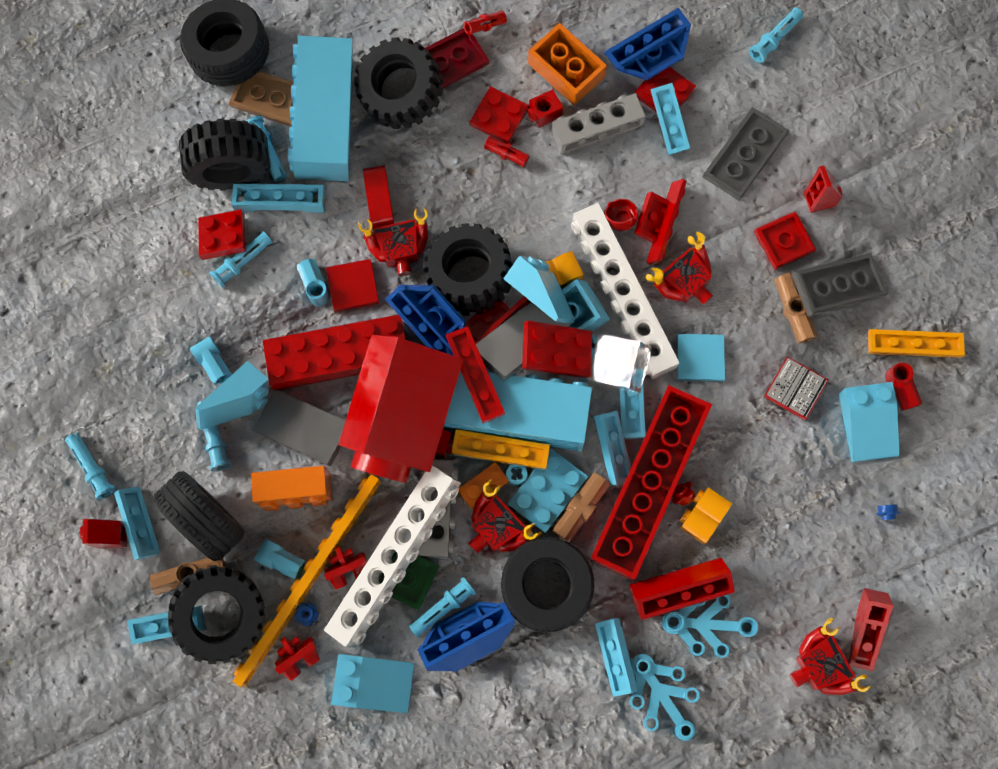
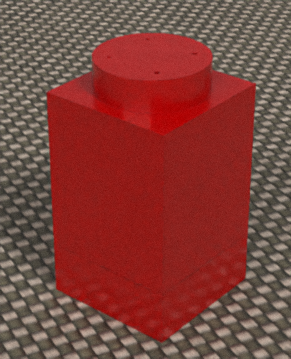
M371 335L338 444L355 451L350 467L402 483H407L411 467L430 472L463 359L399 337Z

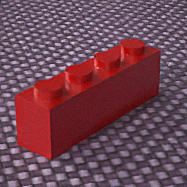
M722 557L629 585L633 604L641 620L735 592L732 573Z

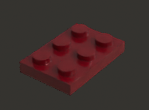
M464 28L424 48L429 51L440 69V74L443 77L442 88L489 65V59L473 34L467 35Z

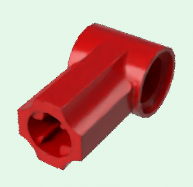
M905 362L898 363L889 368L885 375L887 383L893 382L895 396L901 411L923 404L913 380V368ZM896 370L902 372L903 380L897 378Z

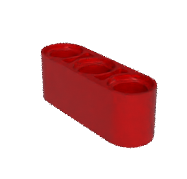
M385 165L363 168L372 230L376 227L394 224Z

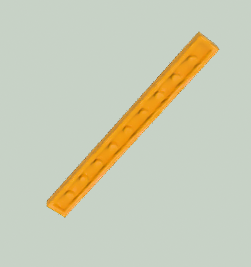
M371 474L369 478L365 477L358 486L359 493L355 499L352 497L347 502L344 508L346 510L342 518L338 517L331 527L333 532L328 539L324 538L317 548L319 553L315 559L311 558L304 567L306 572L301 580L296 579L291 586L290 591L292 593L287 600L283 599L276 609L278 614L275 619L267 622L262 631L264 635L259 642L255 641L256 644L249 649L248 654L250 656L246 662H241L234 672L236 677L232 681L239 687L247 686L297 611V606L303 602L328 564L329 558L336 552L335 548L340 546L380 486L381 481Z

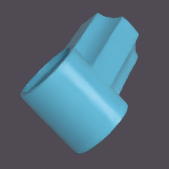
M306 259L301 261L297 268L305 286L306 294L313 305L319 307L326 305L330 300V293L316 260ZM317 290H323L321 295L313 296Z
M210 336L190 348L195 359L204 367L214 385L225 382L232 375L220 356V350Z
M265 538L254 560L296 580L301 574L306 561L283 550V547Z

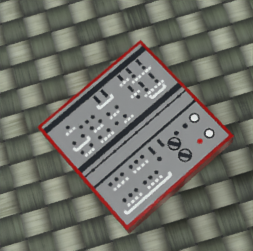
M787 356L766 391L764 398L805 421L826 386L828 379Z

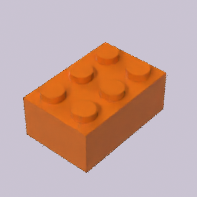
M560 22L528 51V64L573 106L577 105L605 79L607 65Z
M324 465L251 473L252 502L260 506V508H265V511H277L279 506L299 509L303 508V504L312 503V506L315 507L325 506L328 501H333L331 473Z

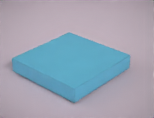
M677 334V359L679 361L677 381L724 382V335Z

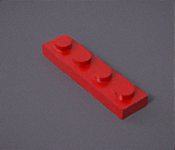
M467 326L447 334L446 338L453 355L463 359L460 372L482 424L504 416V409L469 327Z

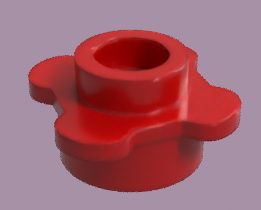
M686 482L676 486L672 495L674 496L672 502L681 506L691 503L695 498V493L691 489L693 484Z

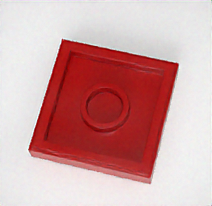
M796 211L754 230L774 270L813 254L817 250Z
M371 259L326 267L334 312L379 304Z

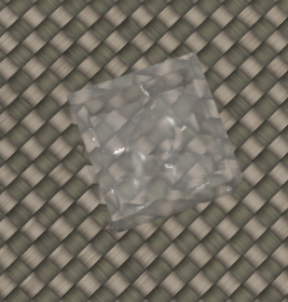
M598 334L591 362V377L587 378V380L602 386L641 393L652 347L641 341Z

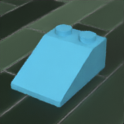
M519 256L504 277V280L554 321L573 324L575 318L555 274L549 270L550 265L540 258L537 260L532 256L528 258Z
M576 279L562 289L575 318L574 323L571 324L572 328L593 332L610 320L586 281Z
M247 361L195 407L197 427L203 430L251 415L257 409L261 410L268 403L269 379Z
M893 382L849 387L841 391L838 396L851 461L859 462L900 456L898 411Z
M338 654L331 705L408 713L415 663Z

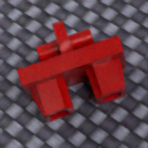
M340 546L336 547L337 555L329 558L330 563L334 565L324 568L326 581L330 580L337 590L348 584L344 573L352 570L357 579L367 563V557L364 552L353 556L352 549L343 552Z
M284 636L280 639L283 647L277 650L281 658L275 661L274 664L276 666L275 670L279 675L283 673L284 676L292 681L301 673L296 662L303 658L310 667L320 660L315 641L311 636L302 643L297 636L291 641Z

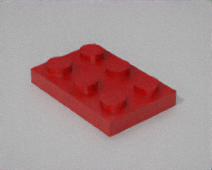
M530 320L524 322L522 369L580 378L591 377L592 331Z

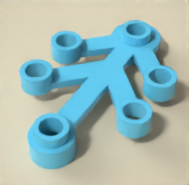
M728 595L723 596L727 599L725 606L719 603L720 597L715 598V602L697 618L686 617L696 607L703 606L706 601L701 604L681 608L679 611L674 610L664 613L661 619L663 629L669 634H678L689 646V651L692 655H702L705 647L702 642L696 641L686 628L697 629L712 646L713 652L718 658L728 656L729 647L722 643L711 630L736 631L743 637H752L758 631V624L751 617L742 618L739 622L710 620L721 609L727 608L730 605L731 599ZM671 617L677 619V626L672 627L669 624ZM744 623L750 625L749 632L743 630L742 626ZM694 644L701 646L699 653L693 651ZM720 645L725 648L724 655H720L717 652V648Z
M646 654L635 656L631 661V666L636 677L635 682L638 691L634 692L630 697L629 704L633 709L637 710L644 706L645 700L642 697L646 680L651 687L647 716L643 720L645 729L655 731L658 728L657 714L659 702H661L675 723V735L683 741L691 740L695 736V726L690 721L683 719L669 696L684 698L687 702L695 703L700 697L699 691L693 687L685 689L661 684L654 675L669 676L674 681H682L685 677V671L682 667L675 666L671 668L657 665ZM640 662L647 664L646 671L642 672L639 670ZM675 669H679L682 673L678 679L673 676ZM690 690L696 693V697L693 700L687 697V693ZM634 697L641 699L640 706L635 707L632 700ZM650 718L655 720L653 728H649L646 724ZM683 726L690 728V733L686 736L681 732Z

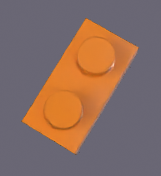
M496 462L459 488L458 493L471 510L474 509L475 502L482 493L484 484L492 479L490 488L493 490L498 485L502 488L509 483V480Z

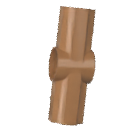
M789 272L775 278L774 283L784 306L783 314L790 322L797 343L803 344L817 338L818 334L811 316L808 317L792 278L791 274L793 273ZM791 304L799 306L801 312H795L791 308Z
M593 473L579 493L577 492L565 509L567 511L560 518L552 532L564 541L570 542L581 525L586 523L597 507L596 504L603 497L610 483L600 475Z
M205 558L192 563H183L178 567L150 575V584L154 595L157 596L174 591L183 582V575L187 569L192 568L195 573V570L210 568L213 565H217V567L226 566L224 558L218 561Z

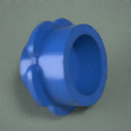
M897 504L877 506L878 513L876 515H881V520L896 519V514H900L901 511L898 512Z
M311 602L299 604L295 613L296 621L302 623L303 626H311L319 617L316 605Z

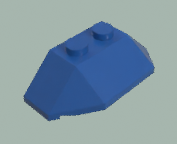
M677 8L605 51V55L617 71L647 81L684 59L691 24L681 10Z
M400 284L385 298L389 305L427 347L453 355L446 335L464 328L466 321L434 285Z
M476 602L435 624L426 636L423 645H420L418 648V652L427 671L457 672L501 648L516 622L505 603Z

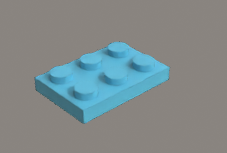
M550 448L546 470L535 468L507 505L531 524L535 523V527L546 534L587 480L588 476Z

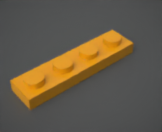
M870 329L868 331V354L962 358L965 356L964 333Z
M456 429L452 454L546 470L550 445Z

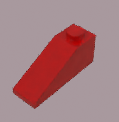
M824 165L820 166L803 193L810 213L835 207L842 199L841 186L836 183L834 176Z
M867 588L863 589L853 631L848 661L850 666L874 671L894 606L888 593Z

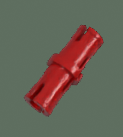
M503 10L489 15L486 13L481 14L479 18L465 21L464 31L467 35L480 31H490L492 27L506 24L507 16Z
M489 136L484 144L485 150L501 156V159L504 161L509 160L523 168L530 157L529 154L513 148L512 144H505L492 136Z

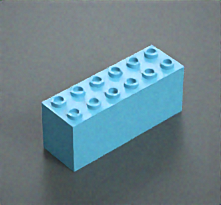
M298 35V44H293L295 65H292V78H294V85L291 86L293 106H290L292 127H289L291 148H288L290 171H294L295 179L349 182L353 75L352 38Z
M486 368L505 415L482 424L461 372L459 373L443 430L455 433L457 429L548 444L552 448L582 452L592 387H587L586 383L573 382V384H567L557 378H550L547 381L540 380V377L536 375L520 377L516 376V373L504 381L496 373H493L491 369Z

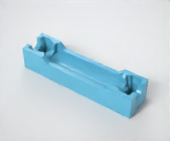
M233 184L232 206L234 210L242 209L243 212L288 210L325 213L324 198L326 197V191L323 185ZM241 193H244V201L239 202ZM315 194H318V203H314Z

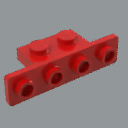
M685 179L671 183L666 199L652 191L646 194L634 234L652 243L646 263L649 265L661 262L666 255V246L673 233L672 227L679 214L678 208L686 192L687 180Z
M523 296L511 308L503 301L501 303L496 302L494 304L495 308L490 311L486 308L482 310V314H475L466 323L465 327H469L473 338L476 340V344L531 303V301Z

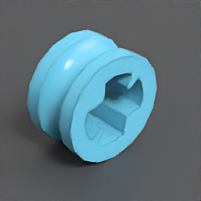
M512 464L508 467L506 477L509 483L519 486L527 479V469L525 466ZM513 469L516 471L517 469L522 470L521 476L523 478L521 480H518V478L517 480L512 479L513 474L511 471Z

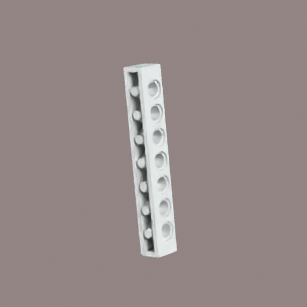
M599 203L573 213L572 230L575 235L579 234L582 240V250L585 255L589 254L592 260L590 262L592 270L595 274H599L602 280L600 282L602 290L605 294H609L612 300L610 302L612 310L615 314H619L622 320L620 322L622 330L625 334H629L632 340L630 342L632 350L636 355L639 354L642 360L640 364L645 375L649 374L651 380L677 369L679 361ZM594 229L599 234L592 236L587 231ZM605 249L608 251V254L600 255L597 250ZM614 268L618 271V274L610 275L607 270ZM625 288L628 294L620 295L617 289ZM635 308L639 314L635 316L630 315L627 309ZM645 328L649 334L642 336L637 332V329ZM655 348L658 350L659 355L651 356L647 349Z
M433 465L430 472L424 473L325 627V632L345 647L356 648V646H359L366 637L365 632L378 619V612L383 604H386L391 599L392 590L405 577V570L417 558L422 543L430 538L433 526L444 516L446 512L445 507L449 501L453 500L458 494V487L461 484L459 481ZM435 490H437L438 496L434 501H432L431 495ZM424 510V519L419 522L418 515ZM410 531L411 539L406 543L405 535ZM397 552L398 559L393 563L392 555ZM383 572L385 578L384 581L380 584L378 578L379 575ZM370 593L371 601L367 605L365 602V598L367 594ZM356 614L358 621L353 625L352 618Z

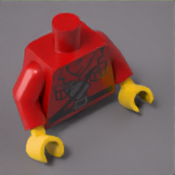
M416 208L414 211L415 219L373 228L374 232H371L372 223L369 219H367L369 223L367 229L361 228V224L358 222V228L361 232L365 233L363 237L369 252L379 262H386L388 268L396 266L399 276H407L412 273L410 263L419 261V255L424 252L429 236L428 224L425 221L428 215L426 208H424L425 215L423 217L417 215Z
M696 232L698 236L696 242L692 236H689L688 242L695 246L694 249L690 247L663 271L660 268H652L655 272V277L651 274L646 275V279L654 282V286L664 298L687 303L695 296L704 305L713 297L706 289L712 278V270L708 253L703 245L705 242L704 234Z
M492 479L486 482L482 493L475 502L471 516L472 528L478 534L468 543L477 554L487 545L494 552L499 550L505 553L515 551L527 541L529 542L539 537L541 531L533 534L531 530L536 525L535 523L525 526L502 500L495 495L500 490V485L493 490L490 488Z
M828 618L823 627L819 626L805 636L799 647L800 655L796 657L800 669L790 674L792 682L797 688L808 682L813 690H820L823 694L840 696L856 692L857 690L861 692L867 691L871 686L863 687L860 680L868 676L861 675L855 681L853 680L856 676L833 637L839 631L840 626L836 629H830L828 624L834 618Z

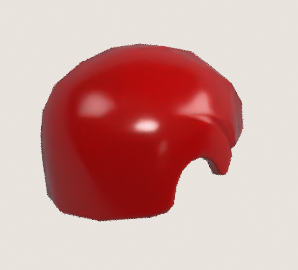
M617 199L608 202L606 209L603 210L610 227L615 231L629 230L636 224L639 216L636 205L628 199Z

